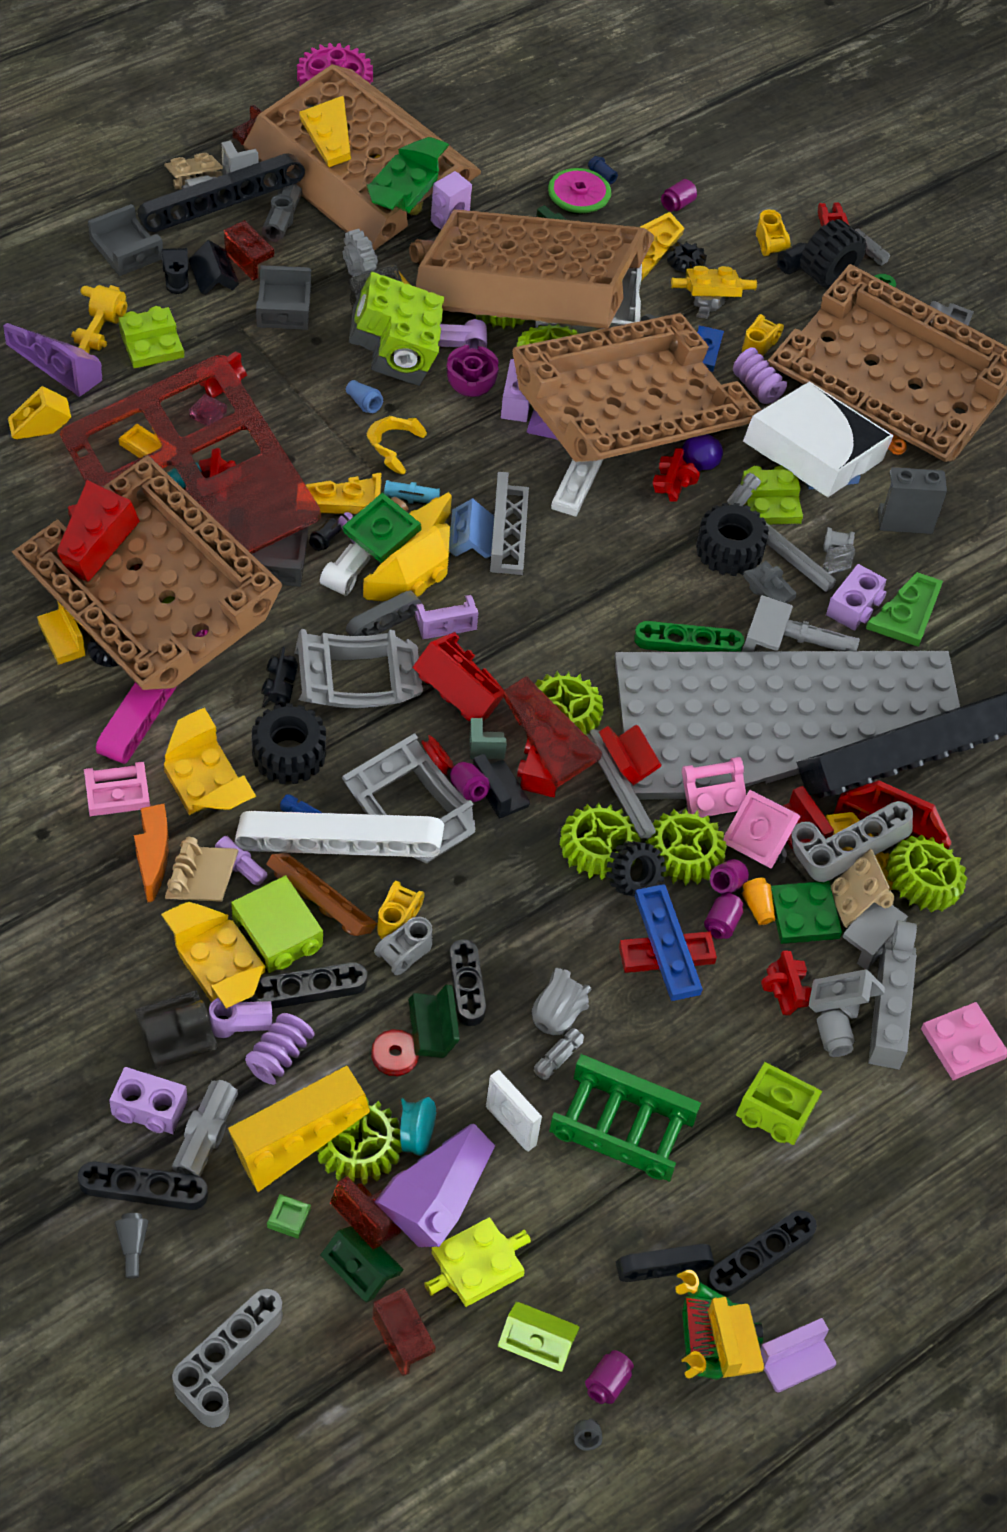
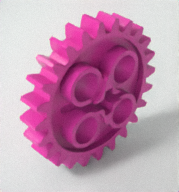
M329 43L328 47L325 48L320 44L319 50L312 47L311 53L304 52V58H299L297 81H299V86H301L333 64L352 69L371 84L373 82V65H370V58L365 59V53L358 54V48L350 50V45L341 48V43H338L336 47Z

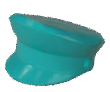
M430 1097L423 1098L416 1103L406 1102L401 1098L403 1108L400 1127L402 1151L422 1156L428 1149L435 1125V1102Z

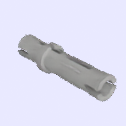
M788 620L784 636L797 639L799 643L805 641L838 651H857L860 638L808 625L809 622L807 621L801 623Z

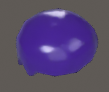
M710 434L688 438L682 446L684 449L683 460L687 464L693 463L698 471L712 470L719 465L723 456L722 445Z

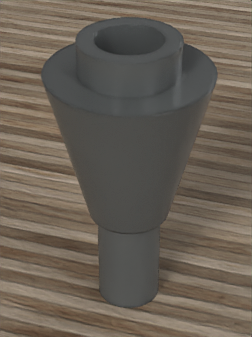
M126 1213L122 1215V1219L115 1221L122 1252L125 1256V1278L128 1279L139 1278V1256L142 1252L149 1220L143 1219L140 1213Z

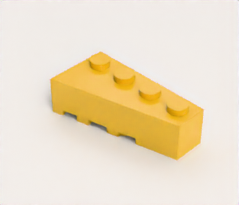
M345 1066L229 1127L228 1130L241 1164L257 1192H260L367 1115L370 1109L364 1091L349 1067Z

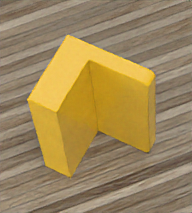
M58 602V610L37 616L47 643L58 665L86 655L83 636L75 619Z
M726 1297L712 1299L708 1315L723 1378L762 1372L764 1363L749 1305L728 1306Z

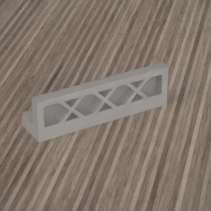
M498 472L490 572L523 575L529 487L508 485L509 473ZM507 495L523 496V499L513 504L507 499ZM513 513L521 519L514 525L505 519ZM511 534L520 540L512 546L504 540V538ZM512 555L518 561V565L502 564V560Z

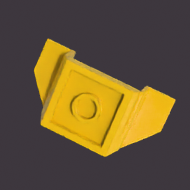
M205 707L177 721L165 754L164 771L189 815L206 808L230 810L256 797L245 776L243 775L238 778L217 742L216 726Z
M186 902L161 914L174 933L175 946L180 958L211 1002L219 998L227 1009L245 999L253 997L260 977L265 973V965L233 920H228L227 914L191 902Z

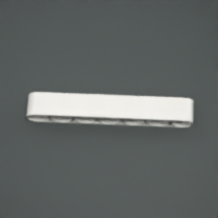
M246 811L240 815L235 844L245 851L435 857L440 853L444 823L438 818L429 816Z

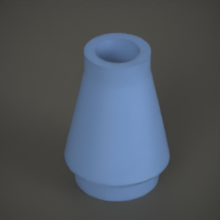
M352 380L347 384L346 393L352 397L363 412L375 413L381 408L383 397L378 389L361 384L356 380Z

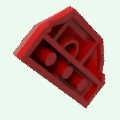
M876 781L841 793L834 814L853 812L859 820L893 802L902 801L907 803L913 810V831L904 840L910 836L917 838L922 834L926 840L933 837L936 843H944V847L949 850L952 842L934 804L882 781Z

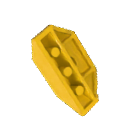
M446 523L434 525L390 555L377 567L373 574H369L364 578L363 597L366 600L387 601L406 591H413L418 597L435 582H441L448 572L450 526Z

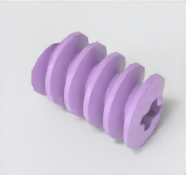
M755 348L746 349L736 359L733 366L734 374L762 404L773 403L783 395L787 382L782 381V376L776 373L773 367L769 366L768 361L764 360V357L758 354Z
M282 1013L278 1015L276 1023L270 1025L268 1032L262 1035L261 1042L256 1043L253 1051L246 1055V1064L251 1072L260 1080L272 1085L277 1084L272 1074L282 1077L284 1070L280 1065L290 1067L292 1065L290 1057L296 1058L299 1056L300 1052L297 1047L305 1048L307 1046L305 1038L312 1039L315 1033L302 1019L288 1013Z

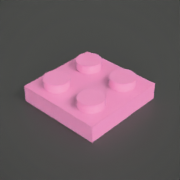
M749 790L725 833L723 841L726 842L727 846L772 869L800 815Z
M977 1002L927 1021L921 1027L923 1034L952 1080L1007 1058L1006 1047Z

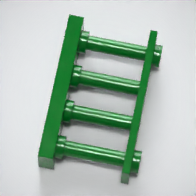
M581 1054L577 1061L573 1078L580 1082L566 1115L563 1116L554 1112L549 1132L562 1141L575 1142L645 1171L651 1178L657 1180L664 1179L670 1182L676 1162L669 1160V1155L682 1125L693 1128L701 1102ZM593 1088L607 1092L610 1095L595 1129L577 1122ZM624 1100L640 1107L626 1141L607 1134L621 1101ZM655 1112L670 1119L656 1154L638 1147L649 1118Z

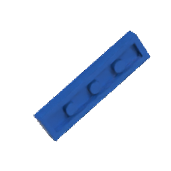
M665 884L637 889L634 897L670 1000L675 1001L701 995L703 988Z

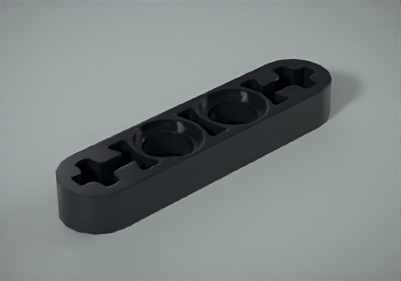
M345 963L262 977L259 980L256 991L262 990L264 998L258 999L255 991L253 997L246 999V1002L271 1001L272 1009L356 995L365 990L367 986V971L361 964ZM354 974L357 982L352 983L349 975ZM336 976H339L340 986H336ZM319 978H325L330 981L331 985L327 989L320 990L313 983ZM294 983L299 986L300 990L294 995H288L282 991V988L286 984ZM272 987H277V997H274Z
M97 1161L84 1164L78 1172L80 1189L89 1196L186 1210H197L206 1204L208 1199L206 1182L201 1177L195 1175ZM93 1173H98L99 1179H96L94 1184H89L88 1178H91ZM110 1174L112 1175V1177H111V1188L107 1187V1182H106V1181H109V1175H110ZM122 1177H133L136 1180L135 1186L130 1190L118 1188L117 1183ZM157 1181H164L169 1185V1189L165 1194L155 1195L150 1191L151 1185ZM174 1184H179V1190H177L178 1197H174ZM191 1187H196L198 1190L194 1198H188L187 1192H190Z
M803 1210L791 1213L716 1264L710 1271L707 1280L708 1287L726 1298L732 1296L806 1245L814 1236L817 1227L816 1220L809 1212ZM796 1223L807 1226L805 1232L799 1230L790 1239L788 1234L793 1231ZM770 1238H777L782 1241L784 1249L780 1252H773L768 1249L766 1241ZM745 1255L753 1256L758 1262V1267L754 1270L745 1269L740 1263L741 1257ZM734 1268L736 1274L730 1278L728 1286L725 1283L719 1285L717 1283L718 1275L725 1278L731 1274Z

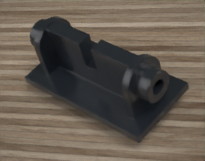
M282 647L276 656L272 655L268 661L266 671L270 673L261 689V694L264 695L262 704L264 708L269 701L274 702L275 705L280 704L281 707H286V704L290 703L294 685L289 683L295 681L298 663L294 656H284L286 647Z

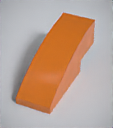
M165 804L140 808L144 834L134 835L136 855L147 903L154 901L161 887L167 866L169 835Z

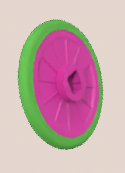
M583 168L563 170L553 176L548 185V192L552 201L562 209L574 213L597 211L603 208L611 197V188L605 178L594 171Z

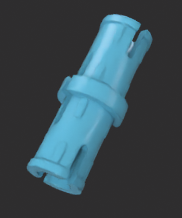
M386 480L384 494L390 498L397 497L402 500H408L409 504H414V502L428 504L432 499L440 497V489L417 486L415 482L405 484Z

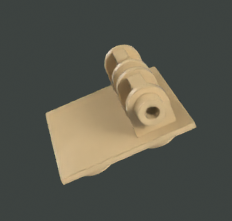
M199 153L194 155V158L186 160L183 157L173 158L171 163L164 164L168 171L177 178L173 180L175 190H181L182 186L185 185V180L196 178V174H198V177L203 176V173L204 176L209 175L210 177L222 176V172L217 170L223 169V166L208 153Z
M186 837L180 844L181 851L175 859L176 863L172 868V877L167 883L168 889L165 899L222 902L239 850L234 848L199 847L196 838Z
M869 849L862 857L857 859L831 885L835 906L846 928L873 903L883 908H889L894 901V895L888 890L890 888L872 849Z

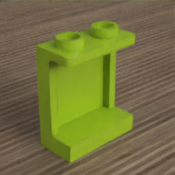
M286 875L231 902L233 920L238 927L243 925L264 957L265 967L269 973L277 969L283 970L289 967L293 961L303 956L315 954L323 946L322 928Z

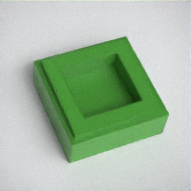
M280 1194L267 1222V1228L299 1239L310 1214L311 1205Z

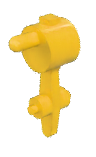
M97 285L95 288L83 286L80 292L83 296L90 298L89 315L94 318L87 330L77 328L76 331L71 333V337L74 338V343L78 344L79 348L89 353L91 349L100 351L102 347L107 346L104 335L99 334L106 321L115 324L119 322V318L123 317L127 311L125 293L121 292L119 287L112 285L109 288Z

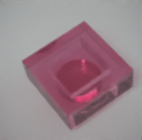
M204 394L189 409V415L191 418L212 428L227 412V405Z

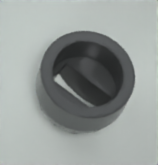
M590 1418L589 1420H579L573 1432L575 1445L579 1449L586 1451L599 1447L602 1443V1431L598 1422ZM584 1432H591V1436L585 1437Z

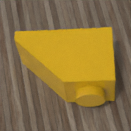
M41 386L8 417L11 436L14 439L54 434L68 422L71 414L66 397Z

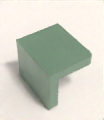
M471 718L469 732L470 759H474V757L485 754L487 759H505L507 739L504 737V733L483 732L482 718Z

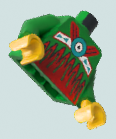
M686 1270L677 1274V1277L681 1278L684 1283L677 1285L675 1288L676 1293L682 1295L688 1292L689 1295L686 1296L682 1307L686 1356L681 1361L686 1362L687 1371L685 1376L690 1379L698 1375L718 1380L723 1377L708 1310L712 1299L725 1296L699 1282V1278L694 1271ZM726 1298L728 1306L739 1305L732 1303L730 1299ZM754 1323L758 1343L762 1344V1323Z

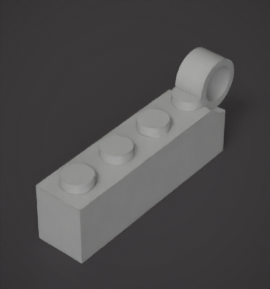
M897 920L892 943L885 942L881 952L877 980L885 987V994L875 996L868 1064L899 1070L907 1054L917 957L916 948H914L917 924Z

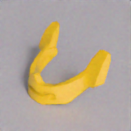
M388 416L375 421L367 431V437L371 445L380 455L385 457L384 463L387 467L398 474L404 475L406 470L396 457L397 453L378 444L381 442V436L388 430L396 429L410 431L414 435L424 438L427 434L426 429L417 418H408L406 420Z

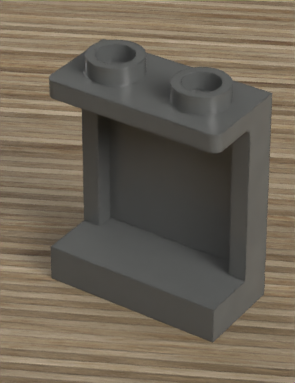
M132 204L88 221L90 241L118 276L162 260L163 242L158 234L149 235L137 220L135 207Z
M260 266L259 298L256 305L257 327L308 330L311 268Z
M892 467L890 470L891 484L885 504L880 503L878 508L879 530L933 534L947 493L945 472L942 470Z
M254 513L249 552L282 585L301 587L308 542V518Z

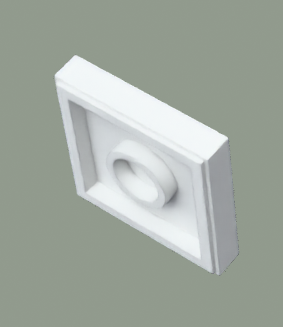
M497 1070L490 1076L486 1107L517 1142L529 1152L537 1145L542 1116L502 1072Z

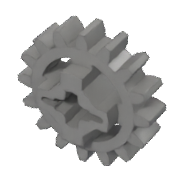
M355 229L345 233L346 238H344L346 246H344L342 253L349 274L356 278L357 284L364 286L371 271L375 272V269H377L378 259L373 250L372 242L367 236L364 237L363 231Z

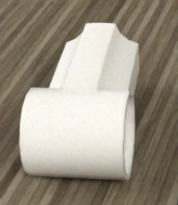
M357 543L349 544L335 563L329 562L325 566L320 577V584L347 596L355 585L357 575L369 562L370 554Z

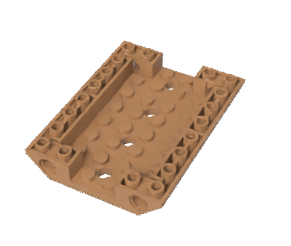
M331 64L257 116L243 146L245 150L256 149L260 162L286 153L294 155L305 169L303 179L296 183L302 188L301 196L346 233L355 229L363 231L364 237H368L372 242L373 250H376L408 227L407 213L396 207L390 210L372 203L367 192V184H370L389 161L399 154V148L427 137L443 140L355 71ZM344 95L351 159L328 167L301 122L299 112L311 108L307 107L309 104L319 105ZM448 146L438 158L439 174L437 181L454 171L469 182L481 174L479 168L451 146ZM377 154H378V155H381V156L378 157V158H371V157H370V156H372V155H375V156H376ZM294 165L289 166L287 172L291 171ZM433 186L417 204L433 193Z
M454 209L419 265L416 287L443 296L444 303L442 309L449 312L608 329L624 299L622 280L629 268H640L654 240V235L641 227Z
M852 264L846 267L824 293L821 309L802 331L795 328L768 359L769 366L802 384L810 381L873 423L944 462L954 461L1007 393V346ZM830 337L834 341L825 342L822 338ZM868 360L875 361L877 365L869 366L865 362ZM917 384L921 387V389L914 390L911 389L909 385ZM961 408L966 413L958 414L953 409Z
M681 313L514 347L512 351L519 390L575 462L598 461L750 424L752 416L762 410L738 381L722 385L718 382L703 363L709 346Z
M147 455L103 486V488L131 500L140 522L89 582L74 576L62 564L57 549L66 531V527L58 519L13 550L12 553L142 690L171 689L178 686L265 621L282 588V583ZM142 564L140 569L136 571L130 570L133 565ZM167 597H175L171 603H162ZM208 630L205 636L195 637L198 631Z

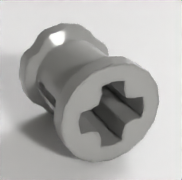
M827 527L823 551H840L850 556L855 532L846 534L832 531V528Z

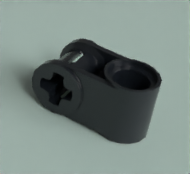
M187 248L162 249L163 272H165L166 288L173 294H182L189 289Z

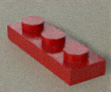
M711 931L683 934L694 966L716 963L717 956ZM649 937L620 940L619 950L624 973L660 970Z

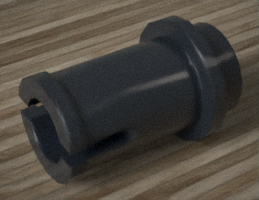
M328 518L318 530L310 534L309 544L313 549L321 551L329 547L330 541L341 531L340 523L331 528L337 522L336 519Z

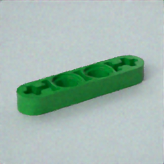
M643 621L636 626L634 642L642 649L667 652H742L744 636L739 631L733 629ZM644 633H649L650 637H645ZM677 634L681 636L682 641H671L668 636ZM706 637L710 643L707 645L700 644L696 641V638ZM728 641L733 642L734 646L729 645Z

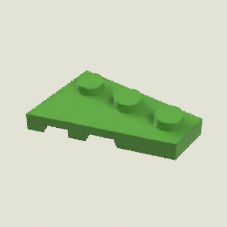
M917 572L898 591V594L882 607L880 613L868 621L866 629L919 647L943 581Z

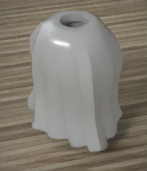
M555 968L554 972H552L548 985L536 999L531 1011L533 1023L536 1027L552 1036L565 1034L571 1028L577 1016L583 1010L589 1008L588 993L592 990L589 985L585 984L582 986L571 979V972L560 968Z

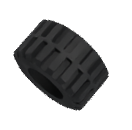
M840 219L832 220L823 225L808 241L802 252L800 266L818 284L828 289L849 264L855 267L859 266L866 252V240L845 221Z
M722 503V507L716 505L712 507V511L708 510L701 520L696 543L697 555L701 557V562L704 565H709L710 570H717L722 575H725V573H729L730 576H737V573L744 575L746 570H752L757 565H760L764 555L769 532L768 526H765L766 521L764 518H759V512L756 510L751 511V507L746 505L744 507L739 506L740 503H734L733 505Z
M279 704L274 706L272 711L269 709L265 710L263 717L258 716L255 720L251 736L253 762L262 775L267 774L269 780L274 781L278 779L280 784H286V781H292V784H297L300 779L304 781L309 780L310 774L316 775L319 772V767H323L326 757V728L323 726L320 716L315 717L313 710L306 711L305 706L302 705L293 707V704H286V707H281ZM285 740H294L301 743L291 748L277 745V743Z

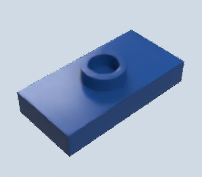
M699 325L697 333L709 346L703 363L709 371L713 372L724 331Z

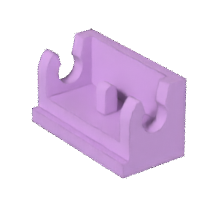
M471 595L465 596L466 602H464V605L425 611L423 604H417L418 611H415V618L422 640L445 636L453 632L462 633L477 630L478 609L475 606L473 597Z

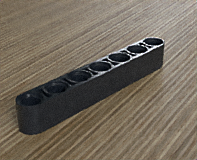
M289 153L282 154L144 202L138 208V217L148 231L158 232L298 183L303 179L305 169L294 155ZM294 165V168L287 172L289 166ZM272 173L267 180H264L266 174ZM249 181L247 186L240 188L243 182ZM226 189L224 194L217 196L220 190ZM203 197L201 202L194 204L197 198ZM179 205L175 212H171L174 206ZM156 213L152 220H147L149 215Z

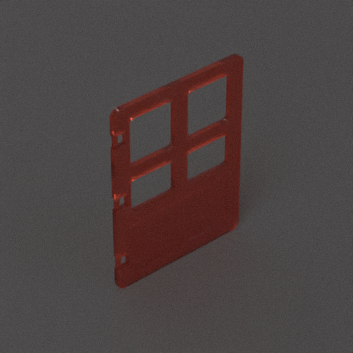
M221 355L212 356L65 426L60 432L61 439L85 483L89 480L103 487L147 455L112 472H105L87 440L88 436L136 413H143L162 445L160 449L148 454V456L162 469L170 465L174 466L186 486L185 491L251 554L318 522L321 518V510L229 362ZM209 378H215L235 409V412L196 432L180 437L160 403ZM247 430L261 452L211 478H204L192 455L235 433ZM85 448L88 455L80 458L77 451ZM142 564L133 565L134 571L140 569Z

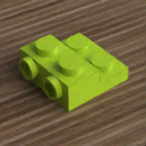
M154 306L148 312L139 314L130 311L119 318L120 334L133 368L184 358V349L178 337L176 323L169 307L161 308L160 306Z
M782 465L775 467L773 470H762L759 466H753L743 471L741 485L744 483L743 479L748 473H753L761 480L756 490L753 489L751 491L753 494L744 505L751 507V511L756 510L759 512V518H764L769 525L802 523L803 513L799 500L800 485L795 474Z
M764 1062L745 1093L736 1116L742 1118L743 1123L750 1128L759 1127L771 1133L772 1138L779 1143L788 1142L795 1145L822 1091Z

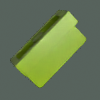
M516 1302L507 1317L497 1347L562 1372L580 1327L523 1303Z

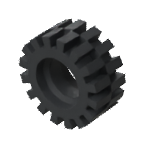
M627 841L623 842L624 846L618 845L616 847L618 853H611L610 857L614 861L613 863H607V867L612 868L611 872H607V877L613 879L609 883L612 887H616L615 890L618 893L634 897L637 889L657 886L658 881H664L665 877L660 876V873L666 872V866H661L660 863L665 862L663 856H658L661 852L659 849L653 848V845ZM636 858H640L643 866L642 873L636 881H633L630 876V868Z

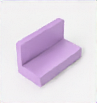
M823 1318L762 1344L760 1351L764 1363V1371L776 1392L786 1390L835 1367L836 1361L824 1341L829 1329Z

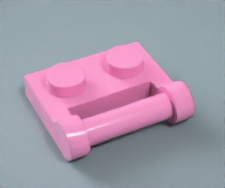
M741 757L731 758L729 762L700 767H693V765L682 767L688 814H694L698 810L699 817L702 818L707 815L713 816L739 810L746 797L743 776L744 766ZM731 773L732 782L696 788V779Z
M136 762L135 766L93 771V768L84 769L90 816L136 811L150 806L144 762ZM134 777H137V779H129V780H121V781H113V782H105V783L95 784V782H103V781H111V780H119V779H126V778H134Z

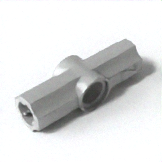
M223 1080L211 1081L198 1111L194 1110L187 1122L184 1133L185 1139L172 1165L175 1172L198 1177L203 1173L213 1148L217 1149L222 1141L226 1129V1119L238 1095V1089L231 1086L230 1083Z

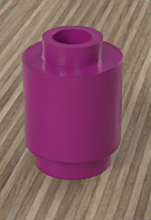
M682 179L672 185L661 196L663 207L667 211L672 212L679 211L692 203L697 198L696 186L687 179Z
M460 762L452 768L450 773L451 783L466 800L477 802L487 795L490 789V782L474 764Z
M728 860L711 871L710 884L720 894L732 893L740 889L748 881V869L739 860Z
M723 893L715 899L704 921V927L707 931H711L712 937L727 939L732 936L743 914L742 900L731 893Z
M616 1350L605 1354L585 1381L589 1397L599 1404L614 1403L632 1377L631 1371L634 1368L632 1361L625 1354Z

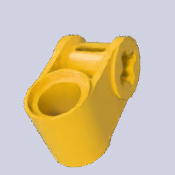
M767 209L762 211L756 229V237L759 241L762 255L769 256L770 253L781 252L791 247L788 232H786L781 215L775 210Z
M762 314L758 315L754 323L746 331L742 352L749 348H755L758 354L764 356L778 342L784 325L781 323L775 324L765 319V316Z
M395 881L378 912L377 932L379 937L383 939L404 925L409 919L415 917L422 906L425 893L422 891L416 893L402 887L401 882Z

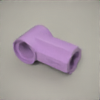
M473 319L465 325L440 324L441 334L438 346L461 347L469 345V349H478V346L487 348V325L483 321Z
M217 998L212 1001L209 1007V1031L218 1038L230 1037L234 1032L268 1031L272 1024L271 1001L239 1002L226 1009L220 999ZM227 1016L228 1019H219L217 1017Z

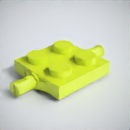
M489 1217L443 1241L440 1247H432V1255L440 1266L441 1275L428 1282H424L427 1292L432 1296L436 1292L449 1287L457 1293L464 1306L467 1307L524 1276V1268L515 1256L514 1251L531 1243L529 1235L526 1234L525 1230H522L520 1233L507 1239L499 1232Z

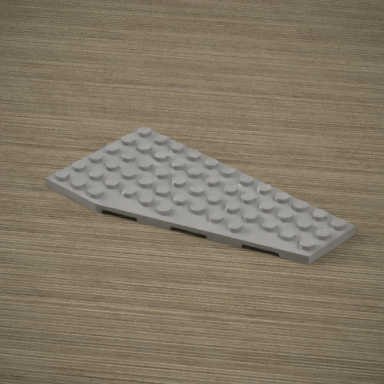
M949 651L615 652L614 658L622 734L633 726L638 725L662 764L659 769L634 786L631 784L639 800L686 799L682 777L683 766L693 765V767L729 762L731 758L741 757L744 766L745 787L764 781L767 784L800 774L796 763L798 761L960 707ZM731 773L700 778L696 779L695 784L696 788L727 783L732 782Z

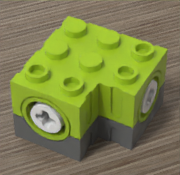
M371 271L353 306L349 343L360 345L373 351L371 370L420 386L439 353L438 343L441 334L440 324L442 322L444 297Z

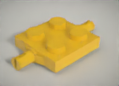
M695 266L693 269H686V278L672 277L671 288H686V290L691 292L692 296L742 297L743 290H756L757 280L739 278L736 270H733L731 267L722 266L718 269H708L705 266Z

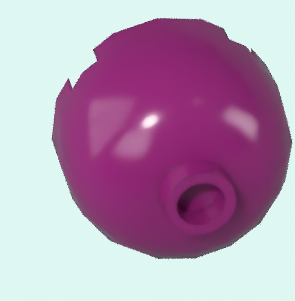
M469 345L456 348L448 356L446 365L448 382L456 392L463 396L478 397L484 395L495 385L499 372L498 358L492 351L483 346H478V349H469Z

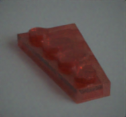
M527 676L504 690L503 697L519 725H522L525 729L527 739L531 746H534L539 753L540 761L544 768L550 772L552 782L556 788L601 759L602 751Z

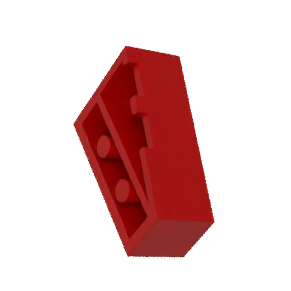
M87 480L57 549L62 564L74 576L89 582L140 521L131 500Z
M456 632L431 641L412 667L419 673L420 679L437 689L442 699L456 706L466 720L471 721V718H482L484 721L488 719L506 695V692L486 668L480 670L472 661L475 655L471 650L465 652L457 643L460 637Z

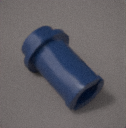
M594 156L589 161V170L600 174L609 185L616 181L618 177L617 172L605 163L603 157Z

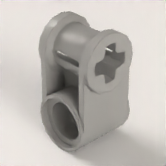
M423 917L409 919L392 934L384 937L377 944L374 954L379 958L382 957L392 967L391 971L395 975L404 973L414 962L431 950V923ZM421 934L425 937L417 939L412 936Z

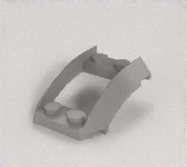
M305 629L299 631L294 654L299 655L302 694L298 699L300 701L344 708H368L401 703L421 695L423 692L419 673L412 668L419 659L418 647L409 639L404 642L395 635V630L369 636H344L322 633L321 636L307 634ZM388 656L392 691L344 693L333 690L331 660L373 659Z
M414 733L343 775L342 779L367 815H387L373 794L413 770L425 788L448 812L447 815L440 818L444 823L440 853L435 857H413L428 863L475 833V820H473L472 811L474 804L471 800H466L449 782L429 755L425 753L417 741V735Z

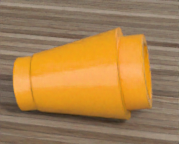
M755 878L744 883L742 886L744 890L742 896L757 920L758 925H766L775 921L771 884L767 883L765 878Z

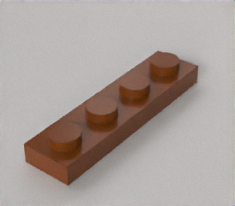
M287 852L270 856L266 865L274 870V875L278 879L286 875L291 884L297 888L296 891L301 897L312 900L319 906L321 913L330 918H335L342 924L341 927L345 932L353 936L372 933L377 925L373 919Z

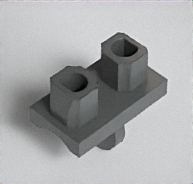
M764 561L758 567L744 572L743 577L750 584L749 589L755 595H763L784 603H788L796 598L797 593L782 578L783 571L779 566L772 567L767 561Z

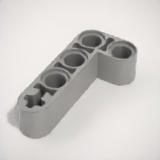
M893 802L827 839L824 838L813 823H798L792 831L793 851L810 877L818 882L829 881L847 871L869 849H872L874 855L911 835L913 831V810L905 802ZM869 833L879 834L875 837L868 836ZM802 839H811L807 843L800 842ZM844 847H852V848H854L853 850H850V851H844V850H842V848H844ZM819 861H826V862H828V863L825 864V865H817V864H816V863L819 862Z
M263 1289L255 1293L175 1367L172 1374L175 1395L205 1426L211 1428L219 1427L229 1417L228 1394L218 1382L280 1325L283 1317L282 1300L276 1291ZM238 1329H246L250 1332L247 1337L241 1339L232 1335ZM216 1352L224 1355V1358L216 1363L206 1359L210 1354ZM191 1376L198 1379V1382L192 1387H184L180 1384L186 1377ZM210 1401H218L222 1404L221 1408L214 1412L204 1409V1406Z

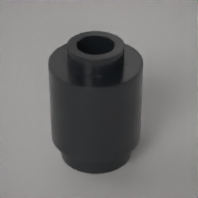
M800 242L779 252L777 257L779 269L788 275L802 269L800 259L807 243Z

